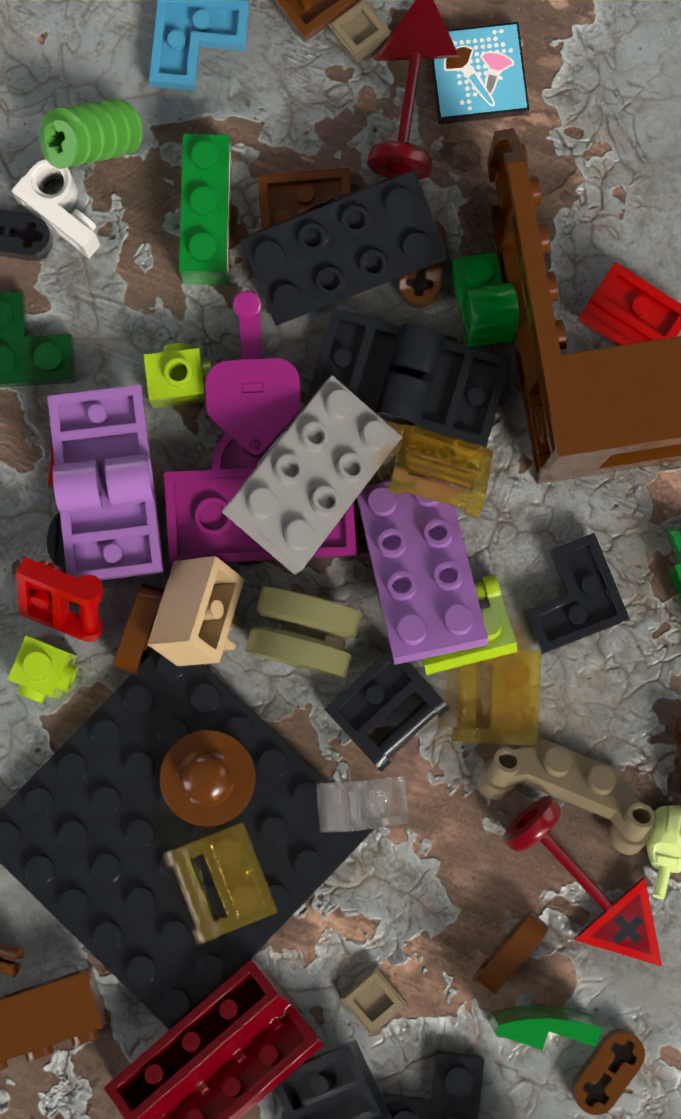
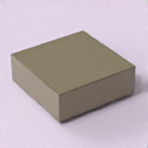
M359 0L328 23V31L354 64L386 42L391 35V31L366 0Z
M374 966L340 996V1000L370 1035L375 1033L407 1004L405 999L377 966Z

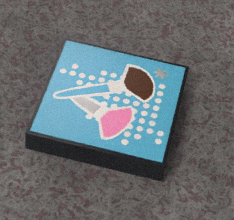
M519 22L449 29L448 32L460 58L430 59L438 125L528 115L530 109Z

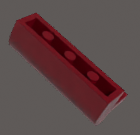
M251 959L104 1087V1090L124 1119H240L325 1044L301 1014L302 1010L283 987L262 966Z

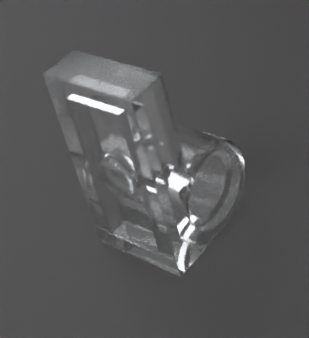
M405 776L316 784L320 832L360 831L409 823Z

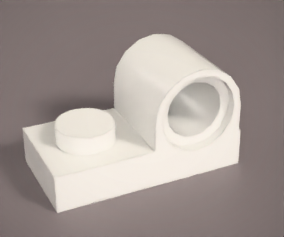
M46 159L39 161L11 190L17 202L32 215L41 218L50 229L90 259L100 247V242L93 232L97 226L77 209L71 214L69 213L77 200L78 190L68 168L57 169L51 166ZM60 179L64 181V185L58 193L53 195L42 193L45 183L49 180Z

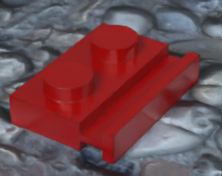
M614 262L577 321L615 346L677 337L681 331V304L625 267Z

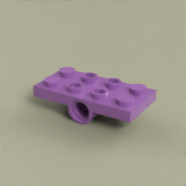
M142 385L47 396L55 462L52 469L53 487L57 508L61 517L67 574L76 578L83 575H94L100 580L164 573Z
M446 469L365 486L357 496V502L394 665L488 645V636Z

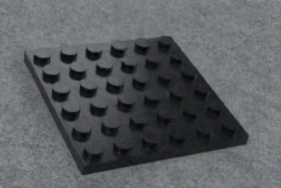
M154 651L139 666L137 675L131 674L0 809V864L170 1030L249 962L375 828L205 664L177 666L157 651ZM204 730L223 732L237 739L249 752L256 772L255 790L247 807L229 822L209 827L194 825L179 818L167 805L160 787L161 766L170 748L184 736Z

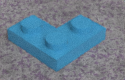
M158 0L149 75L150 86L196 91L200 47L245 51L250 11L249 1Z

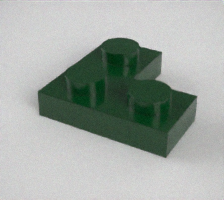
M23 292L0 293V388L76 383L74 339L72 335L28 337L26 296Z

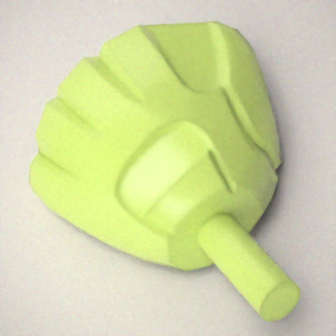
M666 805L658 807L654 811L655 822L650 828V837L646 842L650 863L653 867L659 869L653 897L657 899L665 898L670 872H681V806Z

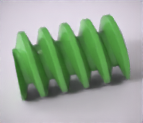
M115 98L52 109L45 115L41 123L39 139L45 159L51 166L63 169L70 166L83 165L84 163L88 164L109 160L110 158H119L124 154L132 155L140 146L143 128L141 118L136 109L127 101Z

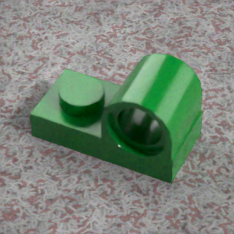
M496 253L451 258L449 271L468 347L514 341L519 320L517 294L512 283H503Z

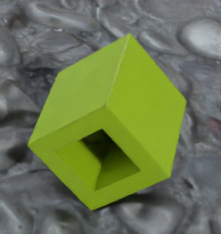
M175 343L164 346V352L144 354L148 397L153 409L206 402L205 380L212 368V361H203L200 348L191 349V344Z
M25 636L7 680L19 684L16 691L17 694L39 703H43L45 696L60 699L63 691L69 692L76 678L78 666H75L74 663L77 655L35 638Z

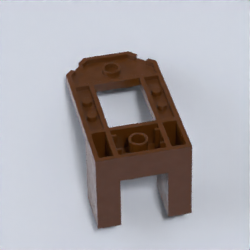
M515 129L495 131L487 159L488 178L490 182L496 183L498 198L497 200L490 201L491 219L503 283L513 284L518 299L519 320L513 346L537 484L681 461V336L561 355L560 350L567 348V338L563 320H555L552 301H558V286L554 271L546 272L543 254L550 252V242L546 223L538 224L536 205H541L539 179L537 175H529L526 147L524 143L519 142Z

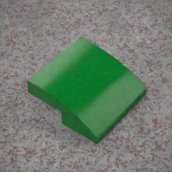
M521 1005L491 1011L488 1022L495 1035L540 1050L544 1048L548 1032L596 1047L602 1027L589 1014L556 1006Z

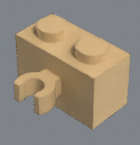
M216 556L174 561L147 645L177 666L220 663L223 651L235 650L236 647L227 637L229 630L241 629L242 627L241 620L234 613L245 579Z

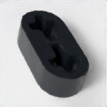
M0 209V231H4V235H0V256L37 261L44 258L50 252L53 246V236L48 225L41 218L30 214ZM31 228H36L42 240L41 242L34 241L31 248H26V244L22 239L13 237V233L28 235Z

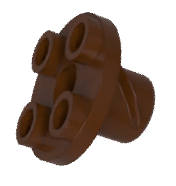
M204 730L184 736L170 748L161 766L160 787L167 805L179 818L194 825L209 827L229 822L247 807L255 790L256 772L249 752L237 739L223 732Z

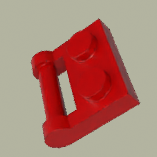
M24 557L16 571L19 614L85 642H93L99 639L103 633V620L98 614V603L103 597V585L100 579L94 575H83L76 578L64 573L54 563L45 560L37 562ZM69 601L79 604V614L70 611Z

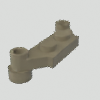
M540 737L536 745L515 750L511 748L499 749L493 759L488 760L483 765L477 777L479 790L483 795L492 800H504L511 795L516 784H525L611 820L613 824L608 831L609 841L617 851L626 855H633L641 851L650 837V828L655 822V813L652 808L647 804L641 803L626 783L627 773Z

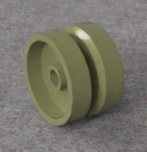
M263 586L256 611L261 617L282 624V628L277 629L261 625L251 628L245 652L291 666L346 678L351 653L342 646L325 641V637L350 639L357 636L362 613L315 594Z

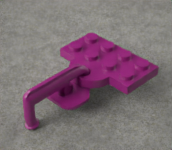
M241 291L233 300L234 311L239 315L241 360L217 363L210 369L205 380L207 413L216 424L227 432L221 437L213 451L211 470L164 472L169 566H173L174 561L211 556L218 557L224 563L277 560L221 512L256 469L257 463L261 459V457H251L245 452L244 448L253 455L264 453L285 431V428L301 409L300 379L296 368L290 362L281 358L263 359L260 320L262 303L260 297L253 291ZM354 502L312 558L356 555Z

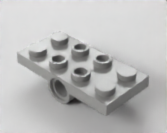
M332 375L323 383L287 430L258 461L256 469L221 512L296 575L309 562L402 436Z

